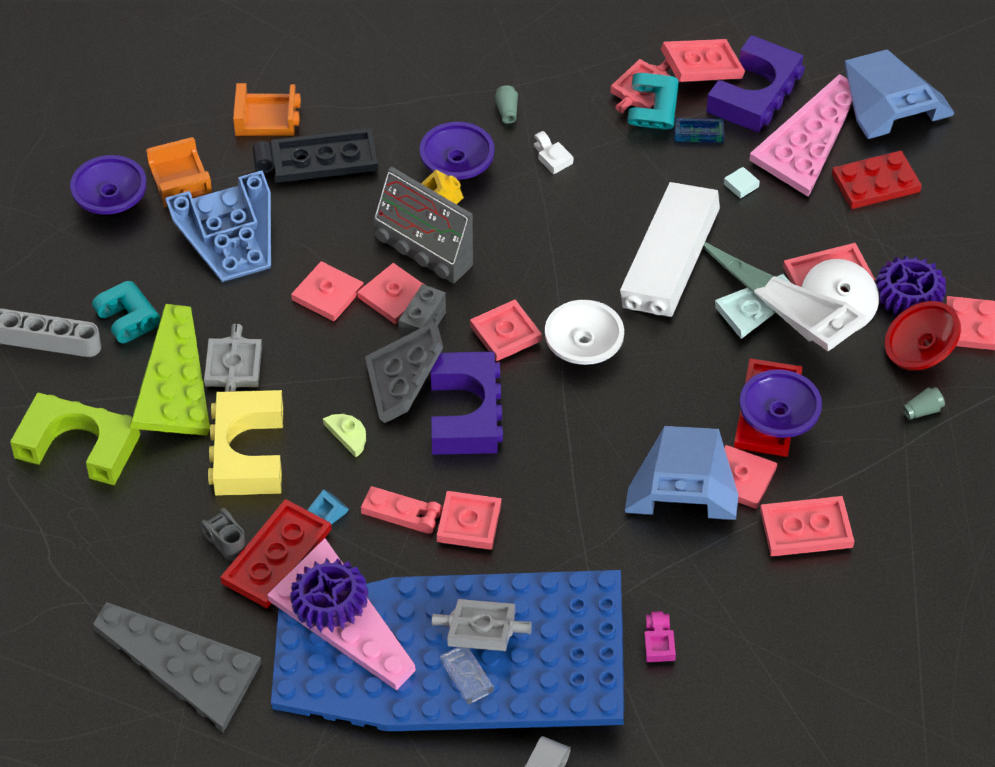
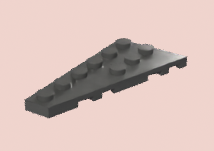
M108 602L105 603L93 623L94 630L117 649H122L131 657L133 662L139 666L142 665L150 672L152 677L182 701L186 700L195 707L196 712L204 718L210 719L215 723L216 728L223 733L261 665V657Z

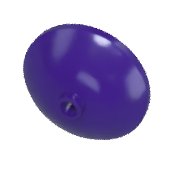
M448 122L434 127L425 134L420 143V158L424 166L432 173L438 170L448 176L455 177L457 180L467 179L482 173L490 166L494 158V143L490 135L477 125L466 122Z
M118 155L100 156L85 162L74 172L70 182L74 201L81 208L96 214H115L131 208L141 200L147 187L146 175L142 167L134 160Z
M769 370L753 376L741 391L740 410L744 419L754 429L769 436L785 438L803 434L816 424L821 414L822 399L816 386L806 377L792 371Z

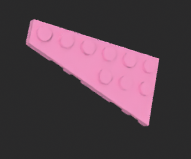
M839 74L750 153L749 160L809 197L853 104L848 79Z
M326 539L319 543L267 594L272 604L300 623L301 621L292 609L293 604L290 600L291 586L293 582H296L297 574H304L305 566L313 568L315 561L319 565L324 564L326 558L330 563H334L337 558L339 559ZM368 598L367 607L362 608V617L355 616L354 624L346 622L344 630L340 626L334 627L333 632L328 627H325L321 633L317 626L310 629L395 690L416 671L415 664ZM306 622L301 623L309 629V627L306 625Z

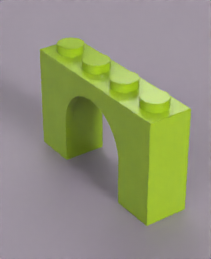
M37 393L10 443L14 458L39 465L51 442L58 435L74 429L90 431L98 437V440L86 461L89 479L115 485L140 437L139 429L129 428L133 418L129 415H120L103 408L86 406L77 401L72 402L60 399L54 395Z

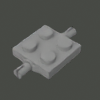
M236 324L231 326L230 337L223 339L209 338L204 377L205 387H225V392H236V387H258L262 339L241 337L243 327L240 324H237V332Z
M458 599L456 608L450 615L433 613L432 626L449 627L448 646L506 651L509 638L513 632L531 634L532 622L515 621V604Z

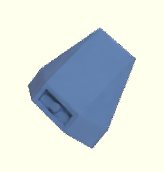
M889 50L856 57L844 62L856 121L868 139L890 133L893 121L899 118L925 111L932 121L954 115L953 109L944 96Z
M263 171L238 177V186L197 198L192 199L190 191L165 198L173 223L221 282L271 268V192Z
M664 426L628 487L625 513L653 514L655 501L707 504L708 518L736 520L738 491L719 429Z

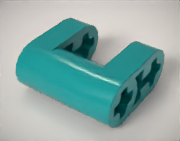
M633 74L632 89L639 92L655 93L653 109L630 108L628 110L627 122L638 127L672 129L674 127L679 80L667 75Z
M125 281L100 293L92 302L93 309L101 318L110 317L124 309L128 312L127 315L116 320L111 327L112 334L120 343H127L153 330L159 325L161 319L158 312L132 281Z

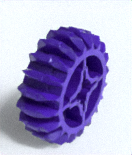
M905 255L902 260L895 257L893 262L887 261L885 266L881 267L875 282L880 304H885L886 311L893 309L895 315L918 303L927 301L943 302L946 293L945 277H942V270H936L935 263L927 264L926 259L920 261L916 256L913 259H909Z
M326 558L324 564L319 565L315 561L313 568L305 566L304 574H297L296 582H293L291 586L290 600L293 604V612L298 616L301 623L306 622L309 629L317 626L321 633L325 627H328L333 632L334 627L340 626L344 630L346 622L354 624L355 616L362 617V608L367 607L368 587L366 586V579L361 575L360 570L357 567L352 568L349 561L342 565L338 558L334 563H330Z

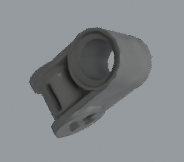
M225 508L220 509L219 514L211 519L199 522L200 529L205 538L219 550L225 559L234 561L247 546L244 530Z

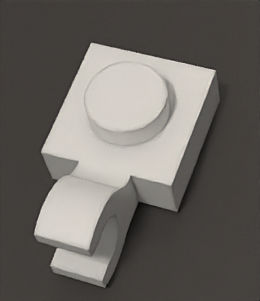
M544 131L534 135L538 142L534 143V147L539 151L538 159L553 175L573 164L574 157L559 142L552 145Z

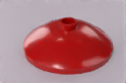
M927 301L915 304L904 310L891 323L885 337L886 353L895 365L906 370H922L932 367L944 360L957 345L961 334L960 319L956 312L945 303Z

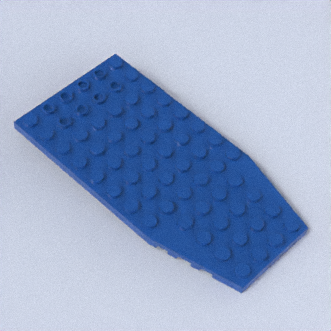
M621 570L392 577L367 583L369 601L415 664L416 671L397 690L280 608L278 610L271 705L275 710L306 716L310 714L321 715L324 719L332 721L336 719L351 721L352 725L364 727V724L377 726L378 730L383 731L624 725ZM458 599L515 604V621L532 622L531 634L513 632L509 638L506 651L448 646L449 627L432 626L433 613L450 615L455 610Z

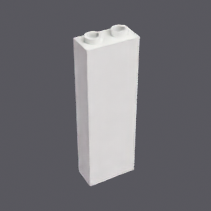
M669 183L620 289L623 308L672 317L720 209L718 190Z

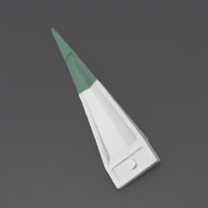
M706 242L703 245L704 250L809 342L814 341L827 351L866 324V315L847 302L827 297L777 278Z

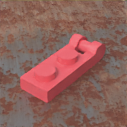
M373 486L370 487L361 506V514L428 534L434 531L436 527L435 520L441 516L443 510L439 503H426Z

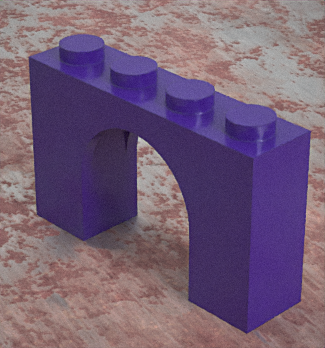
M751 35L740 50L739 62L745 70L768 79L771 85L761 90H745L718 80L708 94L706 112L759 133L764 125L770 123L775 109H780L784 96L791 93L795 80H799L802 77L805 66L802 65V54Z
M494 352L439 354L431 369V391L465 390L477 395L483 403L476 411L467 415L431 417L432 455L497 453V442H503L502 426H497V421H502V404H496V399H501V383L495 382V378H500V362H495Z

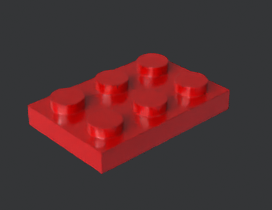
M902 151L833 167L832 176L851 209L921 192L922 185Z

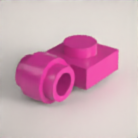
M653 611L651 615H646V631L644 633L646 662L675 661L674 632L670 630L669 614H663V611Z

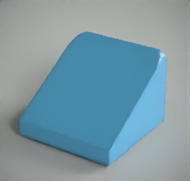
M323 489L307 511L333 524L345 515L349 508L333 494Z

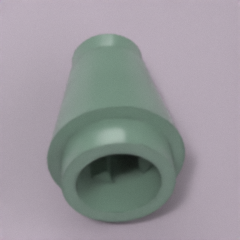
M501 86L496 90L494 99L502 121L504 123H513L517 119L518 93L512 86Z
M928 387L907 402V404L903 405L902 408L906 417L911 420L940 412V408L945 406V401L941 392L936 387L932 389Z

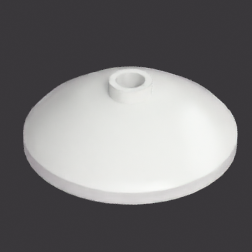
M844 259L823 261L813 267L803 281L802 288L847 302L866 315V324L858 330L865 327L877 311L879 303L877 286L871 275L854 262ZM840 287H846L848 292L841 291Z
M576 300L559 306L550 314L545 325V339L549 348L558 357L575 364H595L609 359L620 349L624 339V325L619 315L609 306L592 300Z

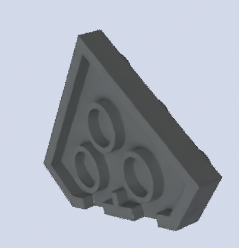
M434 322L365 356L379 419L384 423L408 412L443 349L439 328Z

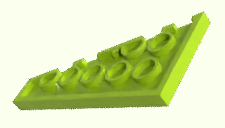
M166 304L163 309L139 397L135 405L133 418L129 426L130 429L205 436L210 431L192 311L189 306Z

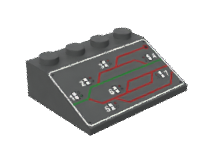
M390 167L374 217L375 237L379 241L394 247L399 253L414 259L419 265L434 271L439 277L455 283L473 266V214L399 170Z

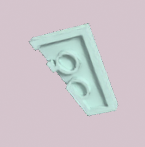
M784 274L777 276V278L791 283ZM749 288L715 300V308L741 339L776 313Z

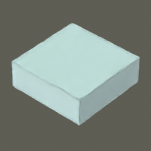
M744 167L724 178V185L739 198L758 188L760 182Z

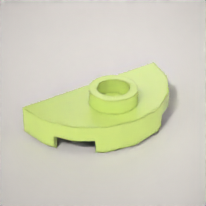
M335 414L323 418V425L355 457L363 452L366 442V431L359 420L345 414Z

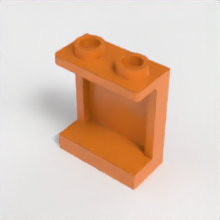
M237 83L233 117L235 136H294L295 126H299L300 121L299 111H296V108L301 107V95L296 93L295 84H290V94H247L246 83Z
M193 137L146 149L148 167L164 208L168 207L165 198L190 191L193 199L212 193L208 171L205 172Z

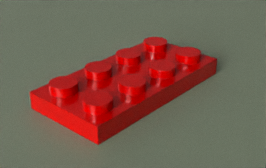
M750 358L745 384L753 376L769 370H788L801 375L802 366ZM740 410L734 448L788 457L791 437H773L757 431L747 423Z
M285 499L220 577L221 584L268 609L272 603L269 601L267 594L325 539L332 530L331 523Z

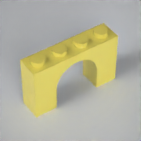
M282 390L217 392L216 403L211 404L212 419H215V424L210 425L211 441H214V446L209 447L210 463L214 462L213 468L208 469L209 485H214L215 495L281 494L282 469L280 455L246 456L235 452L229 445L234 437L246 430L283 428Z

